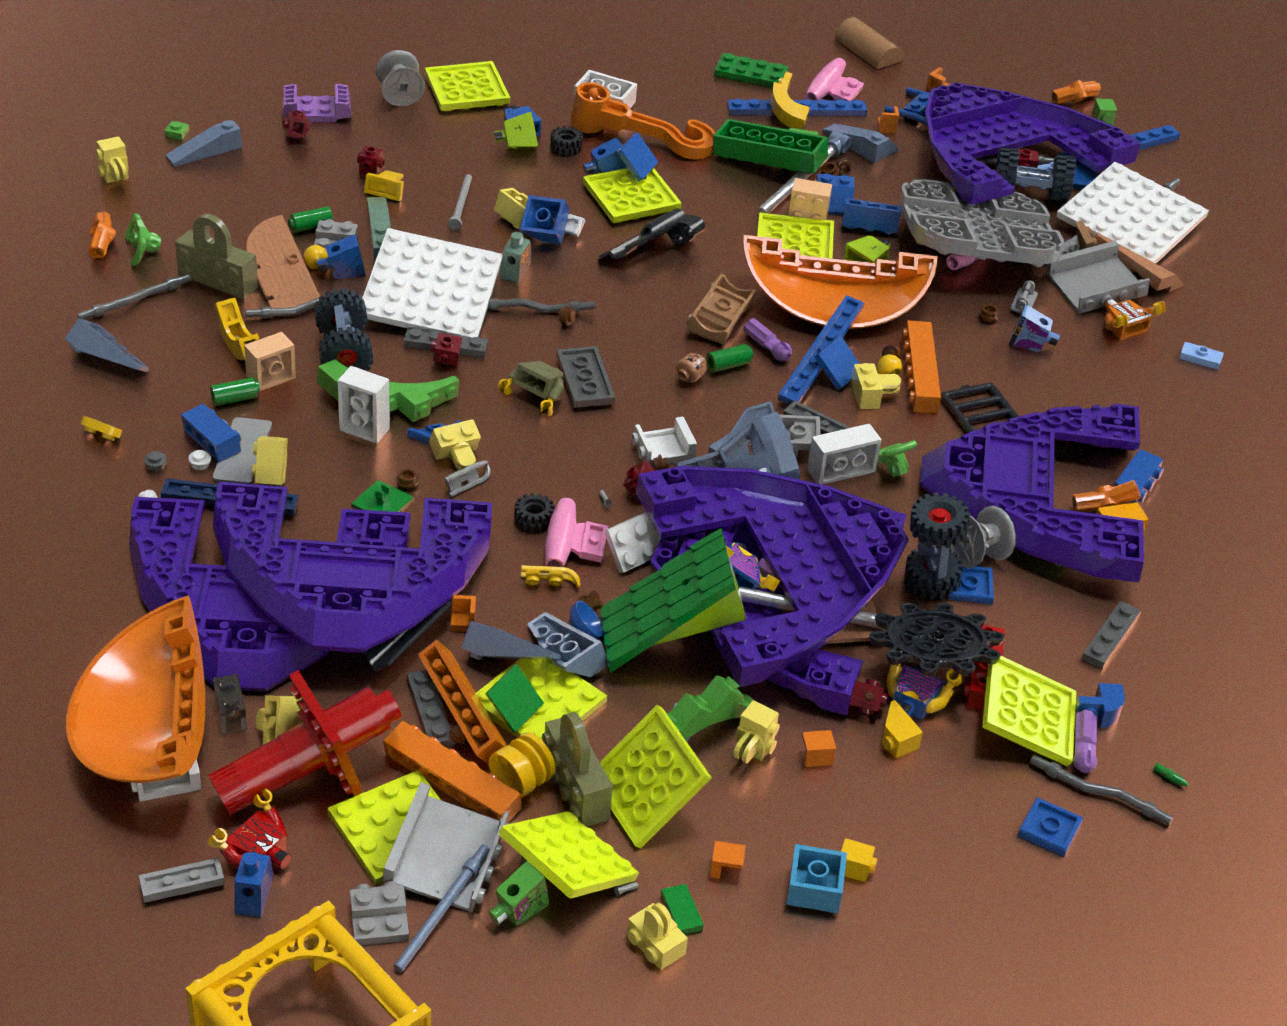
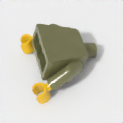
M542 361L518 363L517 367L508 375V379L499 381V392L504 389V394L506 396L512 393L511 384L514 383L544 399L547 398L548 400H544L540 404V413L544 409H548L547 416L549 417L553 414V403L557 402L563 391V372Z

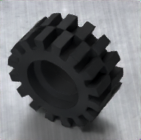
M562 126V128L557 127V130L553 129L550 137L551 150H554V153L559 152L558 155L565 154V156H568L570 154L573 156L574 153L576 155L579 154L583 148V133L580 130L577 131V128L572 129V126L568 128L566 126Z
M530 493V496L524 494L523 498L519 497L514 506V522L517 524V527H523V531L526 532L530 529V533H534V530H537L538 533L542 532V528L545 531L548 530L550 518L555 510L552 499L548 500V496L542 497L540 493L537 496H534V493Z

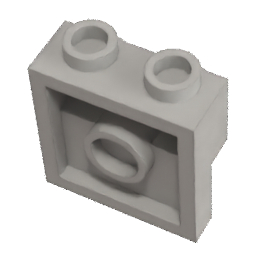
M331 219L319 220L314 245H319L326 250L325 247L351 235L355 234L356 239H358V224H354L351 221L340 223L334 222Z
M779 415L790 436L795 456H798V450L810 451L812 437L820 435V417Z
M393 881L385 882L381 887H370L367 884H360L355 889L350 890L354 939L361 946L409 941L404 884L397 885Z

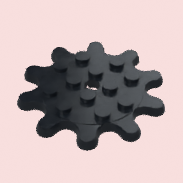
M903 603L900 606L902 613L900 616H892L885 613L877 614L875 616L876 625L885 630L873 631L869 634L872 645L891 648L886 653L890 664L898 665L904 662H913L920 665L921 672L925 676H934L937 670L941 668H950L962 676H971L975 670L973 662L993 665L999 661L1001 657L1000 652L989 647L1001 645L1005 638V635L1001 632L982 629L986 622L984 615L973 613L968 616H960L953 612V606L948 603H938L933 610H922L913 603Z

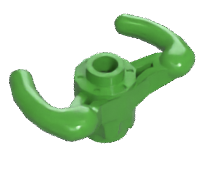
M134 213L125 234V240L131 241L133 248L137 249L130 262L133 267L138 265L144 251L158 252L161 245V237L157 236L156 233L149 232L141 216L138 213Z
M912 440L904 444L897 443L880 449L878 462L883 463L887 467L888 473L892 477L907 473L909 465L904 452L916 448L917 442Z

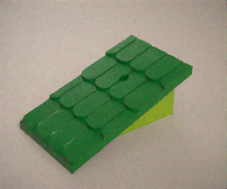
M722 529L690 546L691 549L668 561L657 572L630 586L629 591L603 605L600 615L610 673L651 646L746 620L741 594L728 555Z

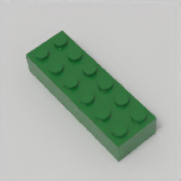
M727 119L713 135L714 155L723 158H733L739 161H749L755 164H765L771 167H781L791 171L797 170L807 174H814L828 157V137Z

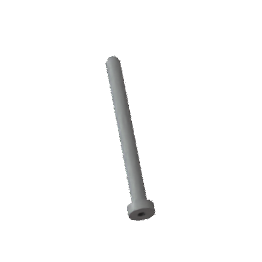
M469 174L465 175L453 217L448 221V226L452 230H458L462 225L460 218L472 180V176Z

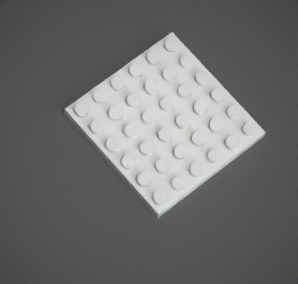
M1114 162L1059 209L1056 217L1076 227L1075 222L1083 220L1085 226L1090 227L1093 237H1096V234H1100L1156 264L1207 217L1209 210L1155 183L1153 180L1141 176L1122 164Z
M387 228L362 298L366 305L367 319L404 328L459 334L472 338L479 337L503 255Z

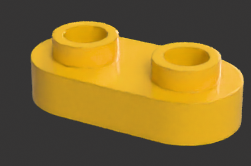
M86 416L82 417L80 423L84 425L83 430L96 434V431L103 432L101 437L114 441L115 437L120 438L123 431Z

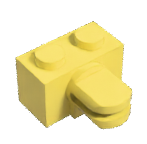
M120 137L97 141L98 149L95 150V154L99 161L97 166L99 176L103 177L106 183L118 182L129 178L126 147Z
M514 188L499 190L494 210L502 218L512 223L515 228L520 229L528 197Z
M874 363L854 364L851 385L859 409H880L882 394H897L901 385L900 376L897 374H878Z
M471 419L433 429L429 444L436 460L449 457V459L453 460L457 470L460 471L475 463L476 458L473 450L477 449L481 436L474 420Z
M261 436L257 439V442H254L253 455H256V464L253 463L252 477H255V483L273 485L285 483L288 438Z
M265 695V708L258 710L255 719L257 729L263 732V745L301 723L297 714L299 708L296 701L298 700L294 696Z
M753 700L741 715L733 757L738 760L742 757V762L748 764L752 757L762 761L768 753L772 754L777 745L775 736L780 727V724L777 723L779 713Z
M652 903L628 919V939L633 945H637L644 952L647 960L654 963L660 970L686 955L688 938L677 927L678 925L671 919L669 911L661 903Z

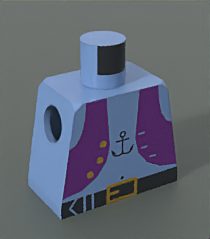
M1025 305L1012 332L1009 344L1039 352L1045 342L1056 346L1060 335L1050 331L1053 323L1052 319Z

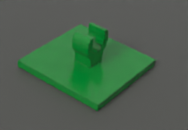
M377 480L353 501L351 506L359 510L401 512L414 500V497Z
M517 664L485 693L513 733L544 704Z

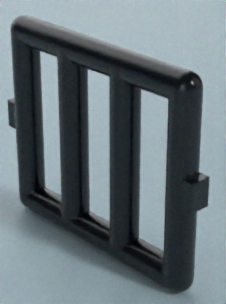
M992 382L975 386L963 385L960 389L941 393V400L966 433L979 430L973 429L970 425L972 423L1009 416L1010 419L1019 417ZM986 391L992 394L991 397L957 404L952 401V398ZM998 403L1002 407L999 410L965 417L961 413L964 410Z

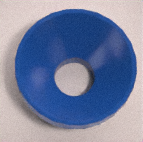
M577 601L570 609L569 624L595 639L601 638L604 635L601 620L588 604L583 601Z

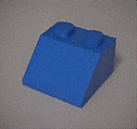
M817 174L816 182L832 184L828 214L842 216L845 198L854 199V177Z
M529 195L520 231L539 241L561 245L570 212L566 200Z

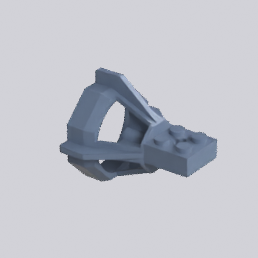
M771 402L746 408L717 451L675 463V467L754 469L800 480L799 467L790 436L778 412H774ZM748 431L750 437L751 450L753 453L752 455L750 454L748 443L745 437V434Z

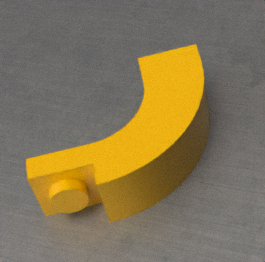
M786 72L784 78L780 77L778 83L774 82L770 99L771 108L775 116L782 123L791 128L803 130L810 107L798 104L789 97L787 91L793 73Z
M236 298L215 303L214 306L220 321L218 326L226 345L238 360H245L244 345L260 340L258 333L252 335L247 330Z

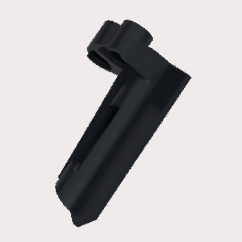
M676 208L646 224L638 235L599 255L598 258L601 259L609 255L614 259H620L633 252L638 246L665 233L668 234L674 245L683 246L694 240L697 235L703 233L706 225L702 218L684 214L681 209Z
M447 601L416 626L366 650L364 655L373 669L378 672L390 666L453 603Z

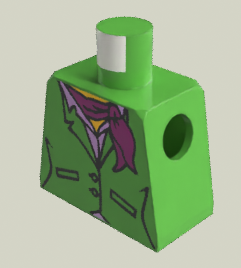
M526 861L497 888L498 905L488 913L491 919L498 925L506 918L515 925L521 924L549 905L545 877L531 863Z

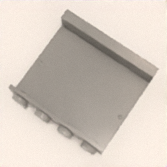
M1116 241L1060 255L1059 260L1047 264L1046 275L1079 314L1105 307L1107 301L1111 299L1116 303L1145 296L1148 294L1150 282L1149 278L1138 281L1117 257L1119 244Z
M420 782L384 867L382 881H393L397 885L404 884V889L441 901L463 871L462 866L467 859L472 858L479 847L484 844L489 847L490 851L481 862L480 870L474 877L468 880L451 904L460 909L473 912L475 904H481L486 891V889L482 888L484 881L489 882L494 870V867L490 866L492 860H498L501 853L502 845L499 844L501 837L498 833L503 825L509 824L507 823L509 813L505 812L503 819L501 818L500 821L428 796L430 785Z

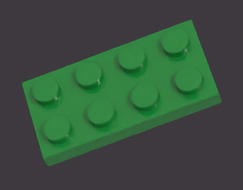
M722 53L714 70V76L773 88L774 82L778 83L780 77L784 78L789 66H784L780 63H769L765 60H754L749 57L734 56L730 53Z

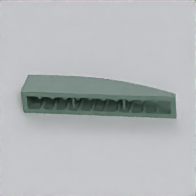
M366 197L373 265L376 262L387 228L391 229L386 197Z

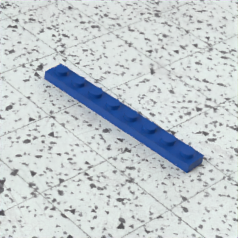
M770 99L727 100L729 115L775 116L771 108ZM793 100L798 104L810 107L808 116H867L868 111L865 101Z
M1165 125L1148 131L1138 132L1131 136L1140 142L1139 150L1179 140L1181 133L1174 129L1173 126ZM1066 152L1059 154L1064 156H1071ZM1076 159V163H1075V164L1084 165L1083 163H1081L1080 161H1078V160Z
M847 295L845 296L778 395L779 401L789 405L794 401L801 402L822 370L814 356L839 335L842 338L845 336L863 309L864 302Z

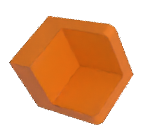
M939 67L928 74L927 90L931 91V89L938 88L939 86L951 85L946 83V78L942 76L943 68Z
M894 106L893 113H881V117H878L877 126L879 133H896L899 119L897 106Z
M453 595L451 632H467L470 622H475L476 596Z
M831 730L803 732L802 738L806 749L805 767L833 765L836 745Z
M715 841L710 877L720 879L722 866L743 868L746 845Z

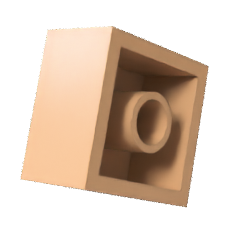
M795 178L789 216L827 220L832 184Z
M283 332L244 345L246 378L253 377L255 381L258 380L260 391L296 378L295 347Z

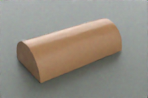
M856 17L846 19L836 31L835 39L876 69L903 61V51Z

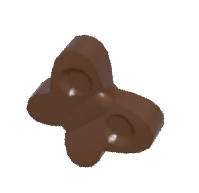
M595 590L591 591L589 595H581L577 599V601H583L588 604L595 613L603 607L600 595Z

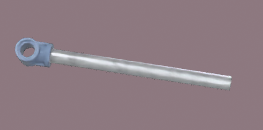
M834 130L828 139V157L822 165L830 157H837L840 152L845 154L851 145L852 138ZM802 171L795 174L757 209L758 215L759 213L769 214L792 193L795 178L806 180L812 174Z
M739 587L743 602L795 612L787 596ZM859 611L849 622L883 629L876 625L875 616L877 614Z

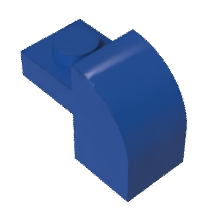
M1099 683L1095 697L1078 696L1075 714L1083 710H1089L1097 716L1100 727H1109L1115 724L1120 717L1125 701L1123 685Z

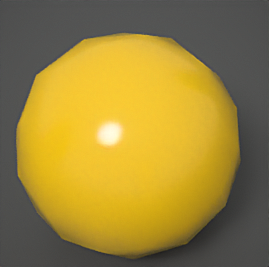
M311 245L304 251L303 255L304 263L313 270L319 269L317 260L328 257L326 250L319 245Z
M891 354L881 357L877 363L878 374H897L899 376L902 371L900 359Z

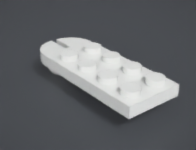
M646 512L604 530L619 573H624L652 560L660 541Z

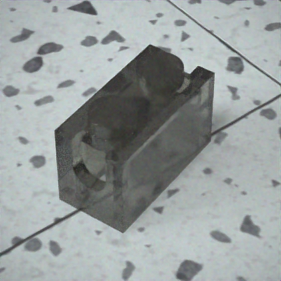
M238 673L231 674L232 676L226 675L220 679L219 677H213L214 696L222 733L247 729L246 709ZM236 710H238L239 716L236 719L230 720L227 718V716H235Z

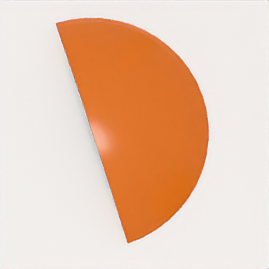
M750 235L743 236V248L748 268L762 291L787 312L821 326L827 324L846 295L864 302L863 309L849 329L876 326L901 316L915 306L930 287L937 267L938 256L899 252L896 261L877 259L876 263L804 256L800 255V250L783 249L782 239Z
M189 595L158 607L126 627L94 657L78 680L67 709V739L78 760L95 774L119 782H155L184 775L197 759L202 744L205 724V682L198 630Z

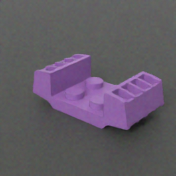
M297 84L285 85L282 94V118L286 117L287 111L293 112V110L304 112L310 122H336L338 119L350 118L351 97L348 85L335 84V96L305 95L303 97H297Z

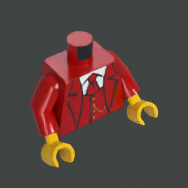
M267 789L262 791L266 801H262L258 794L254 797V804L259 808H263V812L258 810L229 837H227V832L224 829L217 828L214 831L215 836L211 835L208 839V844L213 848L220 847V853L236 869L239 868L242 855L249 852L268 855L271 858V864L274 863L281 869L285 868L291 860V855L286 853L287 832L274 806L271 807L269 803L272 800V794Z

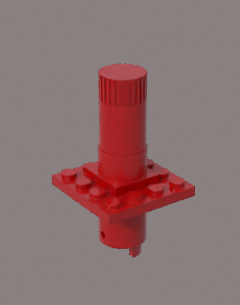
M297 670L290 674L293 685L289 688L295 699L298 700L296 701L299 708L297 714L301 723L278 735L272 741L208 775L228 814L232 816L253 804L256 794L260 796V799L264 798L262 794L264 789L273 793L323 766L326 767L330 775L334 774L336 778L339 777L340 784L347 796L352 794L355 797L364 793L347 753L391 729V723L402 718L401 711L389 689L375 696L372 690L366 687L323 711L300 672Z

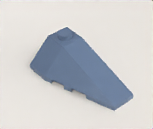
M233 120L216 124L167 153L166 159L173 167L242 148L241 129Z
M836 123L824 128L822 131L828 136L834 130L850 136L852 141L849 148L873 163L899 150L889 138L877 131Z
M79 318L65 337L71 343L70 348L78 353H81V351L144 372L149 370L136 356L129 352L126 353L128 349L117 343V339L98 324Z
M544 612L527 624L541 647L561 655L560 660L550 661L563 670L592 677L608 665L601 641Z
M472 621L461 647L469 651L468 656L478 660H482L483 657L492 659L560 660L561 657L560 654L532 644V642L517 638L518 636Z

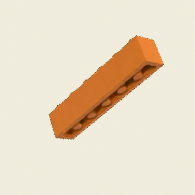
M908 320L906 328L902 330V340H904L903 352L906 353V378H909L907 389L910 391L909 403L913 406V412L938 414L941 393L931 322Z
M436 639L421 651L418 656L476 756L489 765L491 754L507 745L452 652Z
M402 721L383 740L385 754L412 772L419 770L429 783L478 814L500 821L501 818L503 819L505 812H508L507 823H509L522 809L521 794L515 787L507 786L494 774L484 772L473 761L468 762L457 751L444 747L436 738L428 737L415 725H409Z

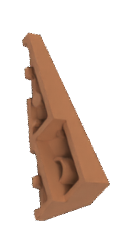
M1096 234L1095 239L1099 245L1112 242L1100 234ZM1119 245L1117 257L1131 273L1137 272L1144 279L1149 278V284L1155 290L1159 291L1165 288L1170 292L1183 287L1184 283L1176 274Z

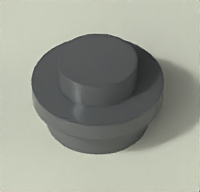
M153 451L145 456L144 463L149 470L160 471L164 469L167 457L164 453Z

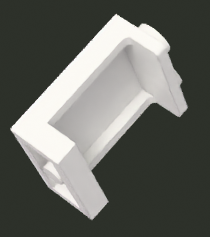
M684 417L675 418L674 428L643 432L640 425L637 424L635 425L634 433L631 434L632 443L638 449L639 458L643 459V461L646 460L651 467L655 466L653 458L658 457L659 454H661L662 458H667L668 464L696 457L697 442Z
M197 759L193 766L182 776L155 782L131 783L132 792H138L139 801L141 802L202 790Z

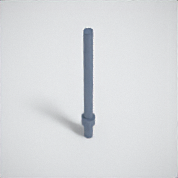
M482 844L473 857L468 858L462 866L463 871L393 965L398 972H403L468 880L474 877L480 870L481 862L490 851L488 846Z

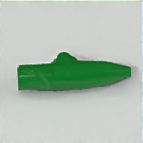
M1156 763L1154 766V771L1168 780L1181 786H1189V783L1172 769L1160 763Z

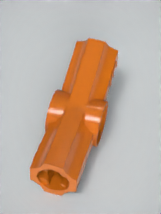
M1076 81L1067 87L1053 90L1051 92V99L1056 105L1071 101L1079 102L1099 95L1101 86L1096 81Z
M105 211L96 213L94 224L89 232L92 237L87 250L89 256L94 259H102L106 255L108 245L116 234V230L112 228L110 214Z
M1135 480L1114 487L1105 485L1097 488L1094 492L1073 494V509L1078 512L1097 511L1101 507L1121 505L1140 499L1141 495Z

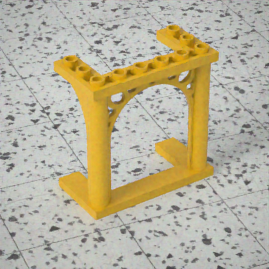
M329 900L320 906H315L309 913L289 922L283 929L266 936L260 943L250 949L243 950L234 959L219 965L214 971L201 979L194 980L185 988L190 1026H252L248 1016L249 999L257 983L268 972L282 964L300 959H308V965L314 972L332 962L350 972L395 1022L389 1026H431V1009L425 1003L417 1006L336 920L335 907ZM234 987L241 988L244 991L242 995L237 997L225 995L226 992ZM240 1004L241 1008L235 1011L234 1006Z

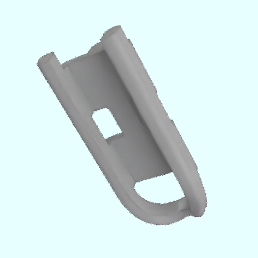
M486 460L476 462L445 477V484L449 487L450 491L448 496L453 497L485 481L490 475L489 462ZM484 465L485 474L479 478L477 468ZM467 480L468 484L461 486V482Z

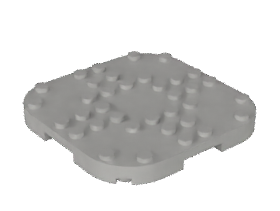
M912 180L910 185L907 182L902 185L899 205L910 232L918 244L936 249L938 253L943 255L952 253L975 256L982 260L991 258L998 262H1005L1006 260L1030 263L1037 267H1042L1043 264L1054 263L1060 258L1064 240L1059 231L1052 230L1049 224L1050 214L1046 207L1035 199L1031 200L1024 194L1014 192L1011 195L970 205L959 197L957 191L953 190L949 182Z

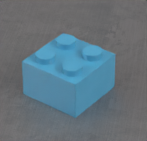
M795 844L786 905L838 913L843 893L847 853Z

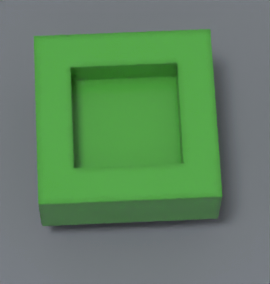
M171 121L164 130L165 137L183 140L190 131L189 124L179 121Z

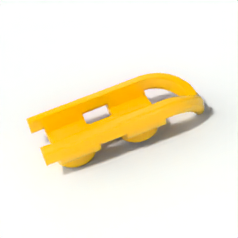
M522 565L521 571L526 572H521V578H526V584L537 585L539 580H548L549 585L560 586L562 585V580H567L574 583L577 588L580 587L579 576L569 568Z

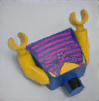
M731 543L726 546L738 587L754 590L756 588H768L773 592L775 591L780 580L769 574L767 577H762L757 557L746 551L744 544Z
M901 664L890 666L886 685L889 696L902 707L909 717L912 715L919 719H924L928 713L932 714L945 708L954 692L952 690L953 687L961 684L962 676L959 674L957 679L952 680L951 677L954 674V670L950 669L946 674L948 683L945 686L946 681L933 676H925L921 671L907 665L901 668Z

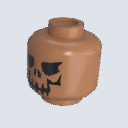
M688 353L676 365L678 377L687 383L696 382L707 370L705 359L696 353Z

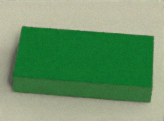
M682 884L661 889V897L665 907L680 931L684 935L702 931L704 924L687 885Z

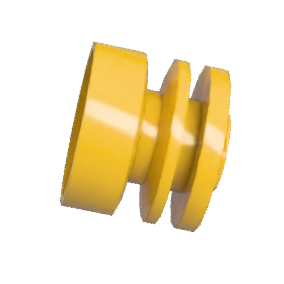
M530 732L521 734L517 739L512 740L508 746H503L489 757L490 772L505 785L515 787L521 794V799L531 793L536 786H541L556 774L555 761L549 748L539 737Z

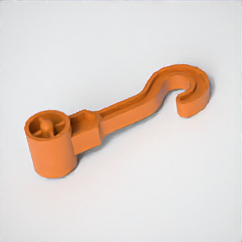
M585 82L576 89L570 123L574 128L583 133H597L603 127L615 131L628 129L660 139L676 154L689 159H704L714 152L713 135L715 131L705 123L694 119L687 121L685 135L694 139L691 140L686 138L674 125L634 112L627 104L609 99L610 93L608 89L598 83Z

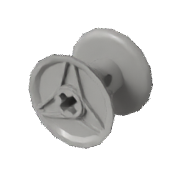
M395 50L385 54L378 61L376 76L379 82L382 83V94L386 101L396 106H409L422 97L425 91V81L419 73V63L414 55L407 51Z
M996 506L985 507L978 514L977 520L969 516L967 536H965L963 541L959 540V544L956 546L952 543L950 553L955 551L958 554L957 558H961L963 567L967 569L974 568L981 563L985 554L995 560L1006 559L1012 554L1016 539L1014 525L1005 511Z

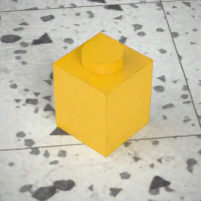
M845 838L841 852L847 853L844 876L866 882L868 873L874 874L878 858L873 857L875 847Z

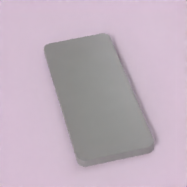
M236 417L233 419L231 428L237 430L241 436V452L217 463L213 473V481L218 483L252 484L254 477H252L253 463L256 464V455H253V445L259 437H269L272 422Z

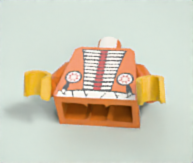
M1111 299L1105 304V309L1107 310L1104 317L1105 327L1107 330H1111L1119 340L1149 331L1152 317L1166 312L1165 302L1154 303L1153 307L1145 309L1131 300L1116 303Z

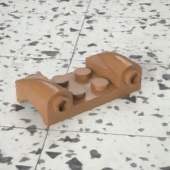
M721 273L718 279L711 283L708 293L694 313H690L686 320L687 329L700 337L724 345L734 325L752 303L756 290L753 288L748 290L739 289L732 285L726 276Z

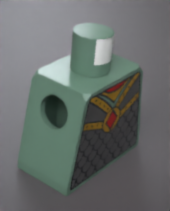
M514 232L511 234V238L502 252L500 279L519 283L531 264V241L524 239L522 233Z

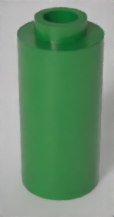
M329 206L290 214L288 219V226L294 233L317 229L319 220H333V215Z
M747 344L710 352L706 355V363L712 373L750 364L753 358V351Z
M253 377L210 385L211 398L214 406L257 398V393H260V385L258 380L255 381Z

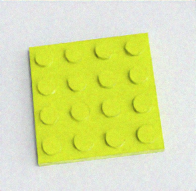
M493 61L425 68V76L441 111L510 104V96Z
M654 167L639 182L628 168L583 177V184L612 223L670 212L676 208L681 209V201Z
M759 213L757 236L782 239L783 249L800 250V255L833 259L834 221Z
M1002 656L996 664H988L982 727L1068 767L1073 762L1076 691Z
M519 659L476 692L490 718L517 738L523 733L530 732L541 740L542 734L545 733V722L561 718L562 715L576 712L583 722L607 702L606 694L575 673L565 671L554 665L549 659ZM517 664L544 704L513 733L485 693Z
M658 705L600 761L613 786L611 810L633 844L639 848H642L712 779L667 713Z
M419 770L328 807L329 817L375 886L384 883L382 881L384 867L420 782L430 785ZM430 786L428 796L440 800L438 795Z
M568 811L503 825L498 833L501 838L570 899L634 882L639 874L628 860L620 857L611 845L604 843L596 836L592 829L586 827L578 820L575 814Z

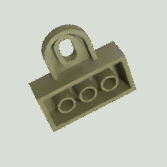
M212 214L201 215L194 221L193 231L188 230L175 241L179 275L183 276L189 273L192 280L243 300L258 288L256 255L232 246L230 231L226 224L217 216ZM209 226L214 230L215 239L210 236Z
M576 712L562 715L561 718L545 722V733L542 734V740L549 748L556 765V774L552 780L560 786L562 799L569 803L570 812L575 814L578 820L586 827L610 820L613 786L589 744L587 732L581 718Z

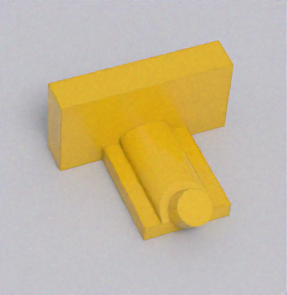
M388 170L379 175L368 173L366 174L364 193L400 201L402 200L404 181L400 180L404 174Z

